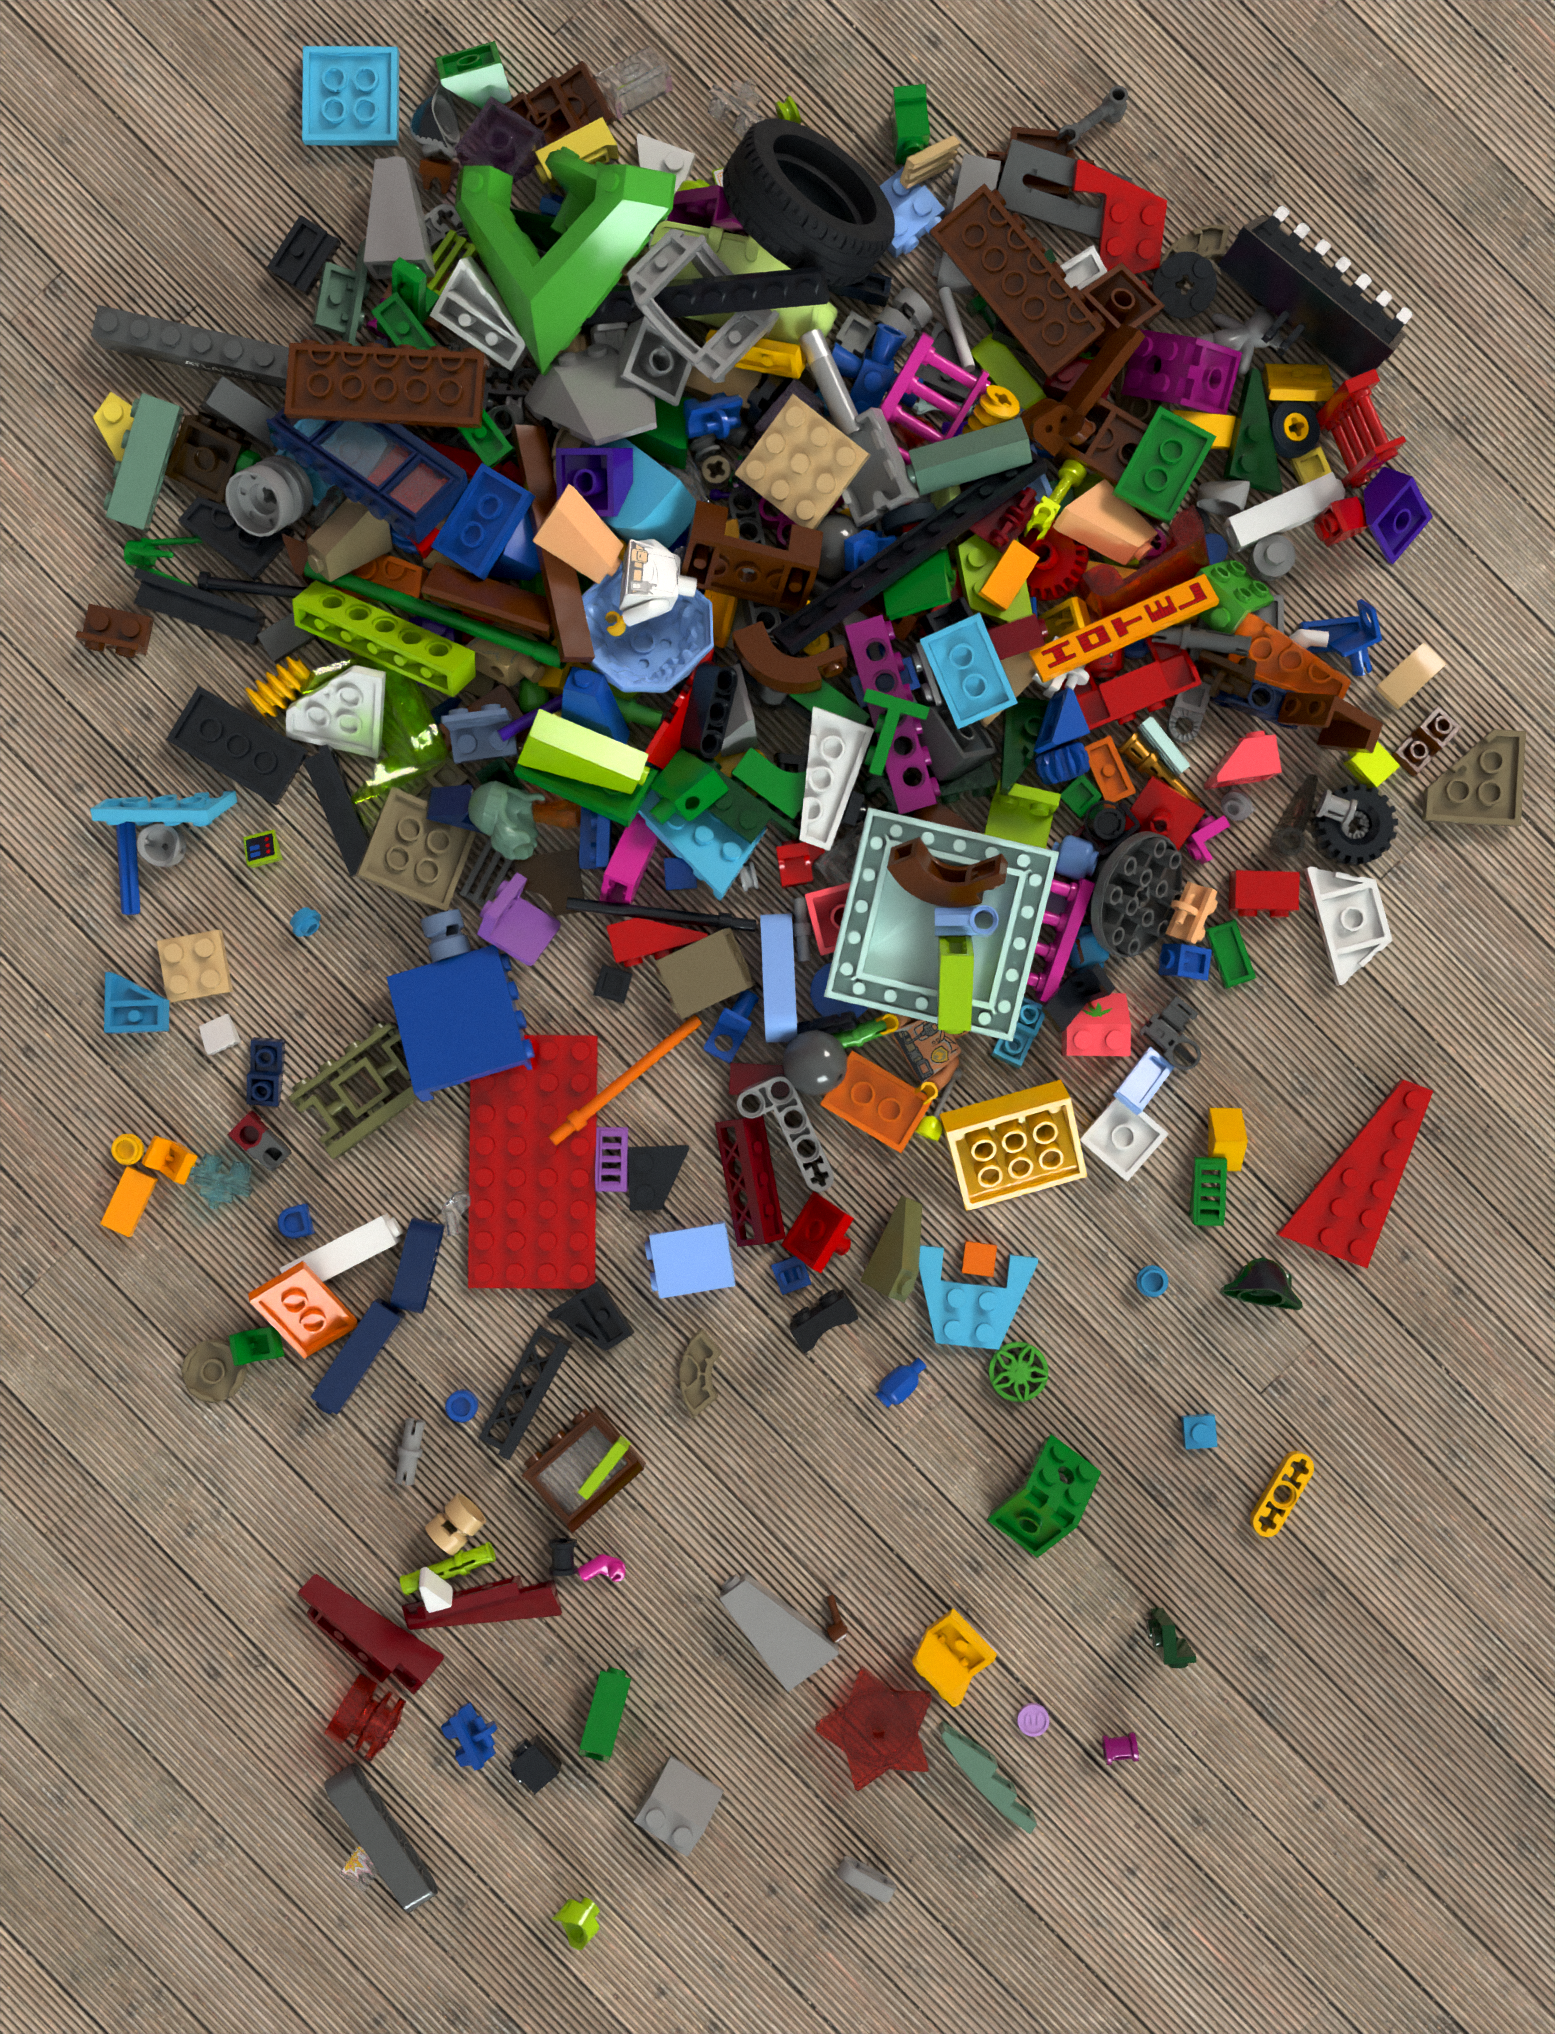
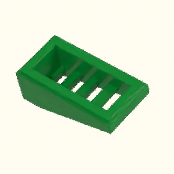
M1194 1157L1189 1217L1194 1225H1224L1227 1181L1226 1158ZM1202 1170H1218V1175L1201 1173ZM1201 1183H1217V1186L1201 1187ZM1201 1196H1216L1215 1200H1201Z

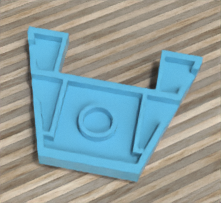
M920 1245L919 1271L935 1343L999 1350L1036 1269L1038 1257L1009 1254L1005 1287L941 1280L944 1248Z

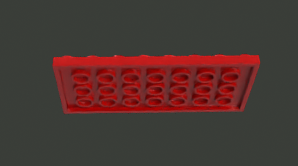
M524 1035L525 1040L530 1039L535 1057L530 1058L533 1069L527 1070L525 1065H521L470 1081L468 1288L586 1289L596 1282L597 1191H595L597 1112L586 1121L588 1123L578 1132L576 1130L573 1131L557 1146L548 1136L567 1121L566 1117L575 1109L579 1111L598 1095V1036Z

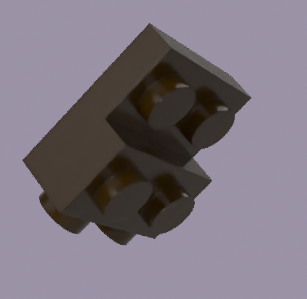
M199 412L198 415H187L184 417L165 475L219 503H225L226 487L229 479L235 475L236 463L243 452L248 449L250 450L252 443L244 440L245 433L236 428L228 426L225 430L217 426V419L207 413Z

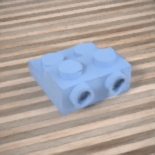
M904 166L879 186L894 214V238L887 248L894 258H897L901 253L905 255L910 253L919 244L918 239L926 233L930 235L929 231L943 219L945 208L925 185L921 187L919 184H916L906 189L900 183Z

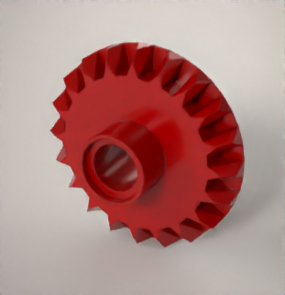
M1055 519L1044 539L1036 541L1040 534V531L1036 528H1031L1026 537L1024 534L1018 536L1020 544L1040 557L1026 579L1029 597H1036L1038 601L1055 600L1071 592L1083 578L1088 565V547L1058 532L1053 527ZM1050 552L1049 558L1041 563L1042 556Z

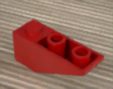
M633 918L606 926L615 961L617 964L624 963L625 968L642 964V958L654 955L655 960L672 954L673 949L686 947L708 936L707 933L641 918Z

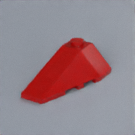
M714 648L692 671L644 751L649 754L647 761L661 769H664L678 750L682 748L680 743L681 732L695 673L701 663L712 661Z

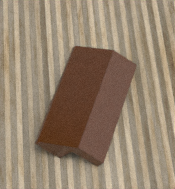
M438 562L434 564L421 589L424 599L539 636L550 637L553 625L547 597L488 578L484 581L473 573Z

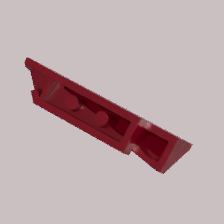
M314 1574L298 1592V1595L311 1605L307 1611L310 1621L381 1683L392 1673L414 1695L444 1659L443 1654L318 1574Z
M521 1575L455 1591L452 1596V1606L443 1610L429 1613L423 1600L402 1605L406 1625L409 1630L551 1617L562 1614L554 1579L523 1587Z

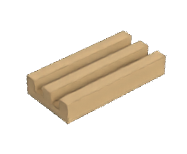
M953 135L907 157L900 177V183L908 189L952 167L954 163L952 159L957 155L955 149L959 148L961 142Z

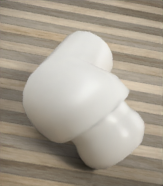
M1298 629L1289 638L1305 649L1310 646L1327 647L1329 632Z

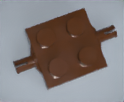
M1011 127L1009 145L1011 140L1014 139L1075 159L1074 149L1066 151L1068 143L1073 140L1071 136L1064 135L1061 139L1057 140L1059 131ZM1009 145L1006 152L987 150L986 158L1001 161L1000 166H1003ZM1083 160L1094 165V160ZM1030 174L1023 176V184L1028 188L1064 199L1068 198L1069 187Z

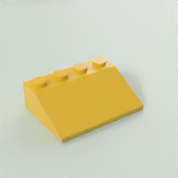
M1061 1079L939 1114L966 1211L1087 1177L1071 1097Z

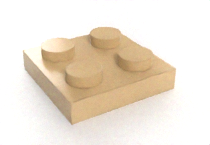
M213 930L157 941L166 997L170 1000V1003L233 992L222 930Z

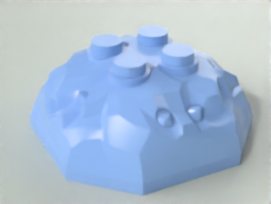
M622 561L612 577L607 574L600 584L595 583L582 595L595 655L592 662L588 664L598 673L604 674L607 682L623 692H668L686 678L713 649L712 602L697 589L694 597L678 595L671 611L632 626L626 625L622 635L612 636L606 628L615 625L616 622L608 623L605 616L610 611H615L619 615L623 613V611L619 610Z

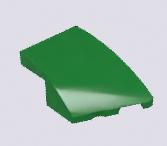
M939 549L883 590L886 614L891 621L952 602L949 582L954 580L946 549Z

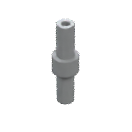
M805 898L793 899L795 924H792L793 937L797 939L798 962L811 961L809 936H812L811 923H808Z

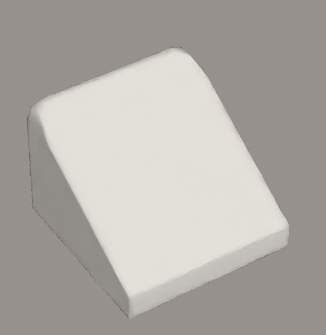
M229 1013L199 1026L207 1055H214L241 1043Z
M427 1567L421 1568L419 1591L426 1610L431 1613L451 1607L453 1588Z

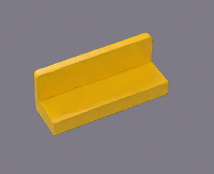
M710 329L705 338L706 343L714 336L717 330ZM761 338L734 367L799 379L808 361L801 345Z

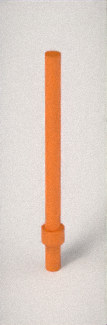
M695 1014L579 1111L575 1109L566 1117L567 1121L548 1136L550 1140L557 1146L573 1131H580L588 1124L586 1121L702 1025L699 1018Z

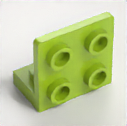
M998 780L993 791L984 834L1046 849L1053 814L1059 806L1061 794L1015 784L1007 796L999 795L1000 780Z

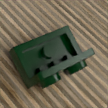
M1150 1608L1151 1619L1146 1620L1147 1635L1149 1639L1153 1640V1647L1164 1665H1168L1171 1668H1185L1188 1666V1663H1196V1654L1184 1638H1176L1175 1624L1164 1608Z

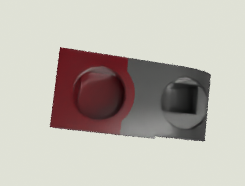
M253 1110L228 1133L255 1160L257 1159L270 1171H275L292 1153L285 1142L276 1136Z

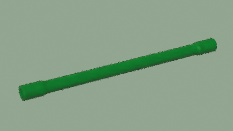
M308 561L305 565L304 574L306 577L328 585H336L533 657L536 661L562 670L567 662H560L558 648L553 645L528 639L349 573L329 582L320 573H315Z

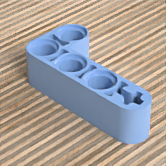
M792 913L760 915L766 1043L790 1042L797 1036Z

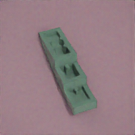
M942 1721L939 1725L941 1737L958 1765L978 1790L997 1809L1028 1834H1031L1037 1825L1034 1813L1015 1800L1018 1795L1014 1784L995 1772L998 1767L995 1756Z

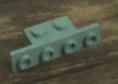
M366 238L359 244L355 271L329 262L323 264L312 327L343 336L342 341L348 342L353 346H359V342H356L355 339L357 330H361L365 317V312L361 311L362 300H366L370 289V281L366 280L368 268L364 264Z

